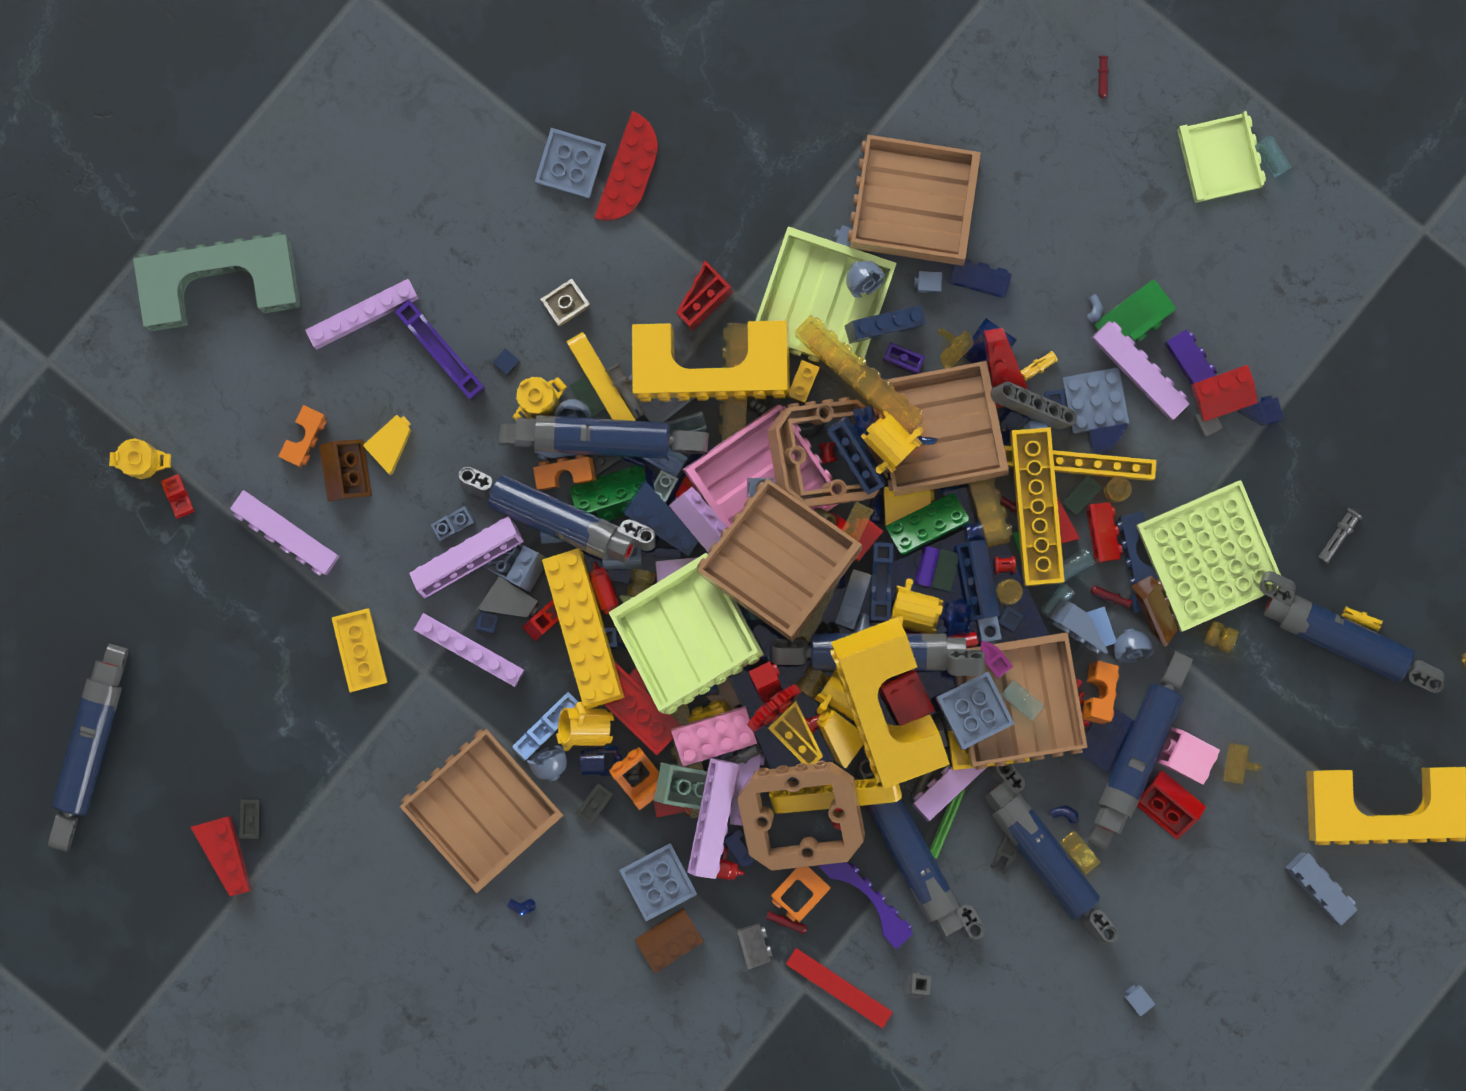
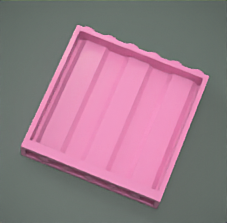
M775 405L683 469L697 492L701 495V498L713 509L716 516L728 528L733 524L734 516L738 512L741 513L745 508L744 504L749 498L747 497V478H773V482H776L767 431L780 411L786 409L785 406ZM794 424L793 430L796 446L803 447L806 452V460L800 464L804 491L821 489L825 483L830 482L833 478L827 469L823 470L820 465L822 463L821 459L816 453L813 455L810 450L811 444L806 438H802L799 433L801 429L797 424ZM838 504L812 507L811 509L822 508L828 512Z

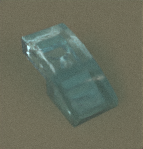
M1014 680L1001 694L1003 698L1032 722L1045 707L1044 704L1029 694V691Z

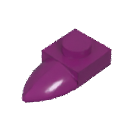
M986 641L981 642V651L985 653V664L996 679L1013 668L1012 664L998 647Z

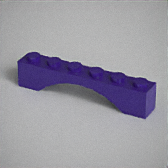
M410 299L395 311L398 317L470 401L485 390V387L437 333Z
M847 862L818 865L830 879L850 883L869 897L879 914L882 935L896 950L913 934L911 932L913 927L905 919L901 921L897 917L899 912L892 905L888 907L884 903L886 898L879 891L875 893L870 888L873 884L866 877L862 879L857 874L860 870L853 863L850 865Z

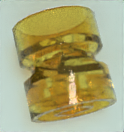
M1121 476L1111 479L1104 487V495L1112 503H1121L1131 495L1132 491L1130 482Z
M632 568L630 575L632 583L628 585L626 595L635 597L654 584L656 573Z
M1013 579L1001 582L995 590L997 600L1003 605H1012L1018 602L1023 594L1020 583Z
M1213 620L1205 636L1204 643L1212 647L1219 646V650L1230 653L1236 643L1239 631L1231 627L1224 628V624Z
M809 664L804 671L805 677H800L796 685L803 693L815 700L818 693H820L819 687H824L830 677L821 670H813L811 664Z

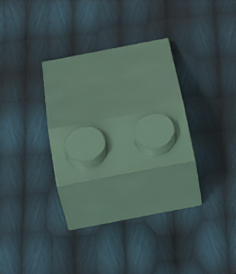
M661 763L654 801L700 810L708 771Z

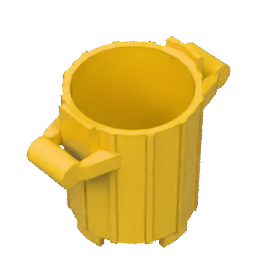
M541 377L526 378L517 389L516 399L520 406L512 416L513 419L517 422V418H523L519 414L520 412L526 418L536 419V415L553 416L559 405V399L567 389V386L559 377L549 382ZM553 384H555L558 387V389L560 390L559 392H557L556 389L552 386Z
M887 411L883 413L886 416L884 420L880 417L874 424L872 423L866 429L869 434L866 436L863 433L861 437L884 461L876 467V472L881 474L887 467L893 473L896 470L895 467L917 446L919 447L922 444L917 438L923 433L922 427H917L913 434L910 435Z
M134 438L123 442L116 452H110L109 466H114L122 470L123 473L142 480L150 478L156 471L171 468V454L156 450L151 444Z
M907 579L904 587H896L895 592L897 594L889 620L898 617L902 627L924 634H936V625L939 615L942 613L943 600L910 591L913 580Z
M834 670L821 693H818L815 698L816 701L821 703L817 708V713H824L829 706L853 721V713L850 710L847 696L841 685L842 681L838 676L837 670Z
M582 702L576 703L574 708H563L560 712L556 737L558 744H562L564 751H569L573 745L604 746L606 743L612 742L613 736H609L610 721H614L612 712H607L603 708L587 709L584 708Z

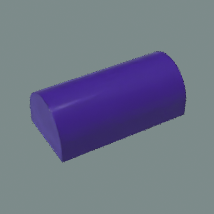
M890 342L883 361L913 374H918L925 356Z
M929 546L923 547L915 579L916 585L931 588L940 553L939 549Z

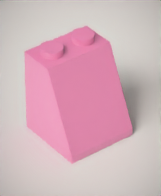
M1172 727L1156 763L1204 785L1213 764L1218 758L1220 750L1183 730Z

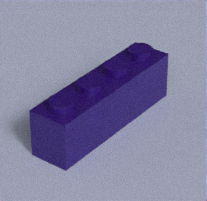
M1185 329L1164 344L1192 385L1216 376L1217 371L1212 364H1208L1205 359L1207 357L1206 353L1201 347L1198 348L1196 345V338L1193 333Z

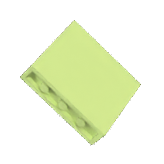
M1247 111L1239 115L1196 125L1179 126L1177 129L1195 203L1259 189L1266 182L1265 173L1261 171L1259 165L1261 164V156L1259 152H1256L1255 145H1257L1256 136L1252 134L1250 128L1252 127V119L1247 115Z

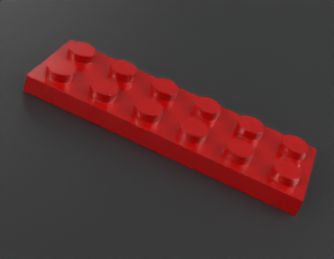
M615 662L625 698L604 705L658 756L674 739L671 729L682 725L672 715L659 712L651 695Z

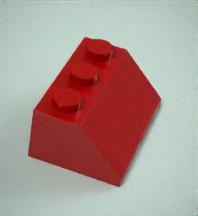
M1248 365L1196 382L1190 386L1203 422L1258 403L1255 383Z
M1110 502L1087 506L1086 513L1095 564L1119 560L1123 553L1121 544L1117 543L1119 529L1117 525H1114L1113 518L1116 517L1114 506L1111 507Z
M1163 770L1147 784L1137 805L1139 809L1176 840L1199 820L1206 809L1204 804Z

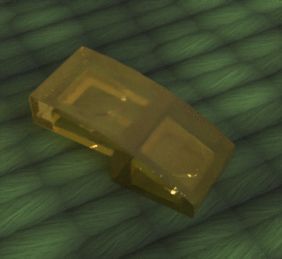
M1075 830L1060 841L1063 848L1085 874L1101 863Z

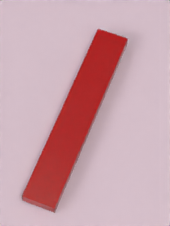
M795 948L785 963L881 1028L884 1027L893 1011L797 948Z

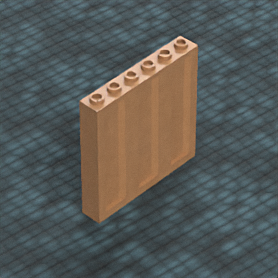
M867 135V140L862 141L861 152H864V159L860 158L858 170H862L861 177L857 176L856 188H859V192L854 194L853 200L856 211L851 213L850 223L854 224L853 230H849L847 241L851 242L850 248L963 266L966 258L981 152Z
M987 361L873 382L874 389H870L872 401L876 400L877 407H874L876 419L881 417L884 420L886 416L883 413L887 411L910 435L913 434L917 427L923 428V433L917 437L922 444L919 447L917 446L897 465L893 473L890 472L891 479L888 480L889 491L894 492V497L1009 475L996 405L990 395L992 385Z
M767 478L765 482H761L757 486L756 494L746 500L745 508L742 512H738L734 516L733 524L723 530L720 536L722 538L719 542H715L710 547L709 555L706 559L702 558L697 565V572L703 579L793 642L862 551V544Z
M1068 632L993 644L1003 652L1013 668L998 679H996L986 664L985 672H989L1014 724L968 747L970 767L975 766L976 770L986 769L987 764L992 763L995 764V767L1007 765L1006 761L1014 760V764L1026 762L1025 758L1033 757L1034 761L1045 759L1044 755L1052 754V758L1064 756L1063 752L1071 751V754L1083 753L1082 749L1088 747ZM981 646L967 648L966 650H981ZM955 676L956 686L977 676Z
M480 729L474 734L473 737L475 739L470 744L468 742L464 743L459 748L461 751L456 756L452 754L444 761L446 765L441 770L439 767L430 774L432 778L427 782L423 780L415 787L417 791L413 795L407 794L401 800L403 804L399 806L476 893L564 816L488 729L484 731Z

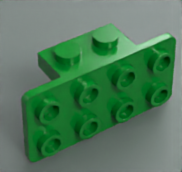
M1151 280L1095 323V328L1099 331L1107 322H1115L1122 329L1120 332L1125 337L1129 336L1133 341L1137 340L1140 342L1148 336L1146 334L1148 330L1152 328L1154 331L1162 325L1161 321L1174 312L1176 307L1155 280Z
M635 465L598 477L596 481L573 485L569 490L574 507L590 514L597 512L599 518L611 521L615 518L627 516L623 513L624 509L642 482H647L642 465Z
M951 493L888 524L886 529L900 554L904 555L969 523V517L956 495Z

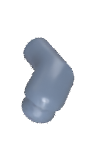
M1094 294L1088 298L1093 307L1091 313L1087 316L1091 323L1098 322L1104 310L1097 294Z

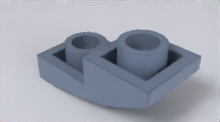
M464 506L431 524V527L438 540L442 541L476 523L469 508Z

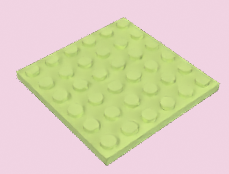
M1241 480L1136 525L1156 575L1164 587V594L1170 601V608L1176 618L1180 632L1264 596L1265 594L1259 588L1261 576L1264 572L1272 571L1281 575ZM1269 581L1265 582V583L1268 584V585H1272V584H1273L1272 582H1269Z

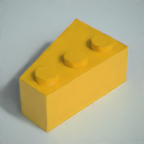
M795 701L768 729L801 763L807 765L815 764L823 756Z

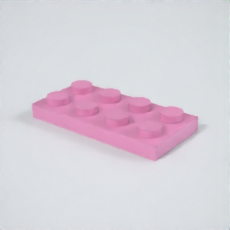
M746 706L671 729L682 765L687 766L757 744L754 732L747 726L750 719Z

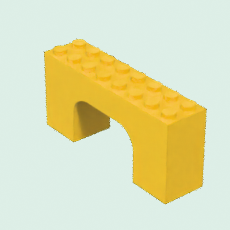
M786 320L748 321V353L745 360L732 368L686 369L675 362L674 329L671 323L632 324L633 394L637 399H640V402H651V399L668 402L670 398H678V401H689V398L707 401L709 397H716V400H728V397H735L736 400H746L749 396H755V399H766V396H774V399H784L785 396H790L788 323Z
M898 617L832 641L833 649L830 650L833 661H835L838 676L842 681L841 685L847 696L850 710H852L854 722L859 730L858 734L863 742L864 751L869 759V765L877 784L881 782L883 788L886 789L950 765L940 733L930 715L903 726L888 724L882 713L878 701V690L881 684L893 676L917 668L907 634Z
M1466 767L1421 768L1423 797L1418 809L1406 815L1373 816L1361 813L1354 803L1352 770L1306 771L1309 840L1315 841V845H1330V841H1334V844L1338 845L1350 844L1349 841H1353L1356 844H1369V840L1377 844L1388 843V840L1396 843H1408V839L1416 843L1427 842V839L1435 842H1447L1446 838H1449L1450 841H1466Z

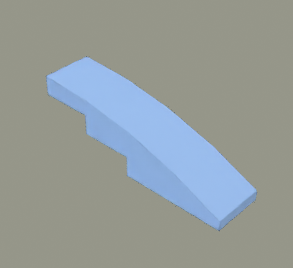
M567 692L511 749L525 762L558 730V720L562 709L574 708L578 701Z

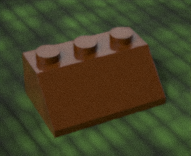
M363 439L331 441L319 445L328 502L372 496Z
M1151 575L1131 585L1151 633L1165 647L1169 644L1178 628L1176 626V618L1169 609V606H1171L1170 601L1166 595L1163 596L1162 591L1164 587L1160 580L1156 581Z
M684 908L636 938L635 941L653 971L657 973L703 943L704 939Z

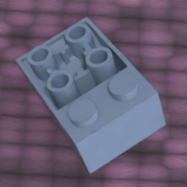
M519 544L482 567L531 593L544 569L542 560L546 559V557L523 544Z
M1061 598L1049 616L1054 621L1052 625L1066 633L1068 632L1070 637L1083 643L1082 645L1091 651L1093 650L1098 654L1101 651L1107 654L1108 650L1090 615L1075 604Z

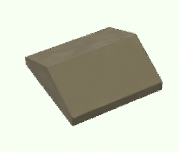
M570 279L540 299L559 327L591 306L573 279Z

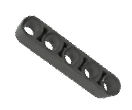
M1005 382L991 389L990 395L995 403L1045 423L1055 429L1062 430L1074 425L1077 421V415L1074 410L1013 383Z

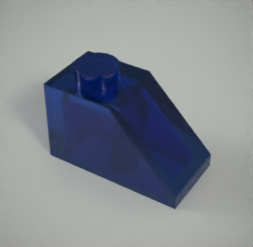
M1127 423L1087 431L1091 454L1108 455V451L1113 449L1127 429Z

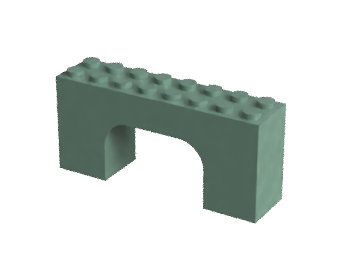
M282 232L272 233L271 237L264 238L263 235L253 236L252 240L245 241L244 238L234 239L233 243L226 244L225 241H221L209 247L206 244L195 246V249L188 250L187 247L176 249V252L169 253L168 250L157 252V255L150 256L149 253L138 255V258H133L143 327L150 332L188 326L184 302V292L188 284L197 278L233 272H247L252 275L257 306L263 314L301 308L291 240L286 234L283 235Z

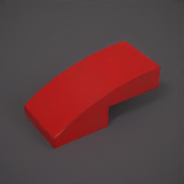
M179 474L161 481L166 497L170 501L177 519L195 512Z

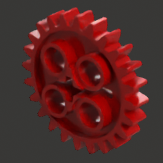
M796 684L789 686L783 691L780 690L769 699L770 702H765L755 712L756 715L748 721L747 726L754 732L765 725H769L779 717L778 714H783L793 704L792 701L797 698L801 690Z

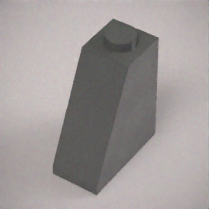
M499 576L478 609L485 612L529 618L530 615L534 616L538 611L539 606L537 604L539 602Z

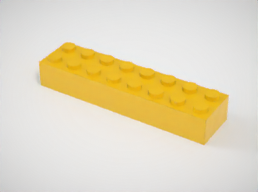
M1051 427L1013 430L1010 432L1023 584L1024 586L1063 583L1065 581Z
M577 548L543 559L542 562L583 706L590 709L625 698L583 552Z

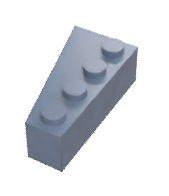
M1301 852L1285 867L1286 871L1337 925L1341 926L1358 910L1354 906L1356 905L1355 901L1350 896L1346 897L1342 893L1343 889L1341 886L1328 877L1327 871L1322 867L1320 868L1316 860L1309 853Z

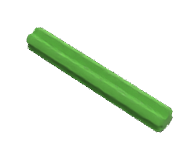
M965 789L948 803L930 847L934 859L938 858Z

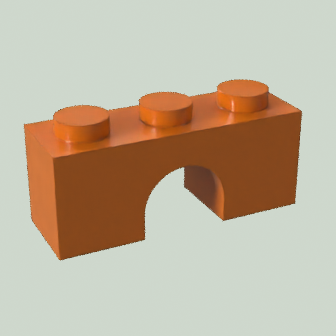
M303 405L295 422L304 427L305 437L298 443L286 439L278 457L300 468L306 465L310 459L309 452L311 447L315 448L319 440L317 437L319 431H323L326 426V416Z
M586 454L577 455L574 460H568V458L557 459V463L550 464V461L538 463L539 466L533 467L536 488L540 491L559 488V477L562 472L567 470L571 472L574 483L580 484L597 480L593 458L587 457Z
M1099 660L1089 664L1087 682L1094 684L1098 688L1099 697H1093L1084 701L1083 720L1101 725L1112 721L1114 716L1113 706L1117 696L1116 683L1119 679V666Z

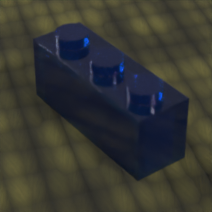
M965 258L963 266L954 264L949 284L1005 299L1012 274L1008 273L1007 269L997 268L995 270L990 268L988 264H973L971 260Z

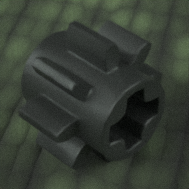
M823 621L816 630L817 634H839L840 632L838 625L831 621L828 624Z

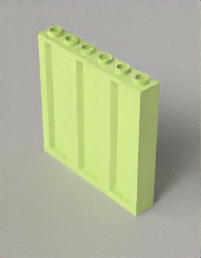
M788 226L756 321L786 320L789 326V350L791 354L796 356L804 354L811 361L819 362L821 360L827 362V366L837 369V366L845 368L844 371L849 374L855 375V372L860 373L871 339L849 344L844 326L853 320L880 314L897 263ZM857 261H872L885 274V278H882L884 282L873 293L867 295L865 292L860 294L861 298H855L846 285V275L853 263Z
M707 553L609 612L659 712L664 714L674 713L680 705L692 702L694 700L693 697L698 694L707 693L710 687L725 682L728 676L740 673L743 667L758 662L759 658L764 655L736 601L698 575L697 565L702 558L706 559L709 555Z

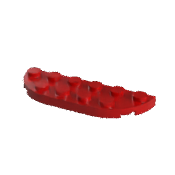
M634 111L630 115L594 217L597 220L612 221L630 214L639 205L651 175L658 151L656 134L651 124Z

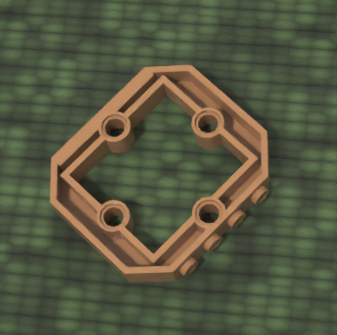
M850 397L838 399L839 402H833V399L821 401L822 404L810 401L806 402L805 406H799V403L789 404L788 408L780 411L767 431L776 485L809 508L868 500L874 498L880 490L878 489L872 494L867 495L866 491H863L859 484L846 486L839 479L825 483L818 490L804 491L800 464L806 460V452L803 447L796 446L793 425L802 423L821 425L831 420L842 419L848 416V418H851L852 424L860 437L863 433L867 436L869 432L866 429L872 423L874 424L878 418L876 419L875 414L858 399L850 400ZM861 437L878 466L884 461ZM885 470L883 471V474L887 479L888 475Z
M818 761L815 764L809 765L800 763L792 767L779 766L776 769H758L746 782L738 795L737 800L749 856L770 870L848 862L864 841L865 830L855 779L833 762ZM794 777L798 781H792L790 778ZM832 784L835 799L832 800L829 808V818L835 823H840L843 840L818 843L815 838L805 837L801 840L800 845L771 848L768 830L772 825L774 813L769 807L762 806L760 793L778 790L797 792L803 787ZM840 808L843 812H838L835 809ZM764 817L767 821H762L759 818ZM804 848H810L812 851H806Z

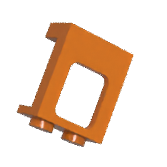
M639 747L630 751L622 761L616 762L609 772L632 799L637 808L641 810L654 800L659 771ZM641 761L649 771V775L637 785L631 786L623 777V774Z
M808 866L798 867L771 894L773 897L771 901L779 909L784 907L788 911L786 915L793 922L796 919L800 922L831 887ZM796 880H800L813 892V896L798 912H794L781 900V896Z

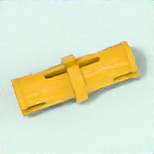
M1050 351L1042 358L1033 360L1032 364L1021 370L1024 380L1028 381L1031 377L1038 373H1043L1044 369L1058 362L1054 352Z
M1345 607L1342 617L1377 632L1380 630L1381 626L1379 625H1382V620L1368 616L1366 612L1360 613Z

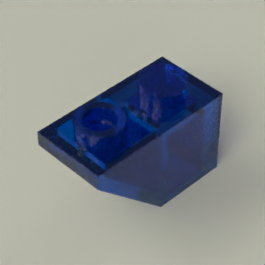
M1271 395L1260 398L1261 402L1238 410L1240 414L1261 426L1284 420L1278 397L1272 399Z

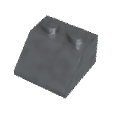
M758 923L737 929L747 968L752 969L770 962L769 957L773 955L770 945H765L764 938H767L765 927H760Z

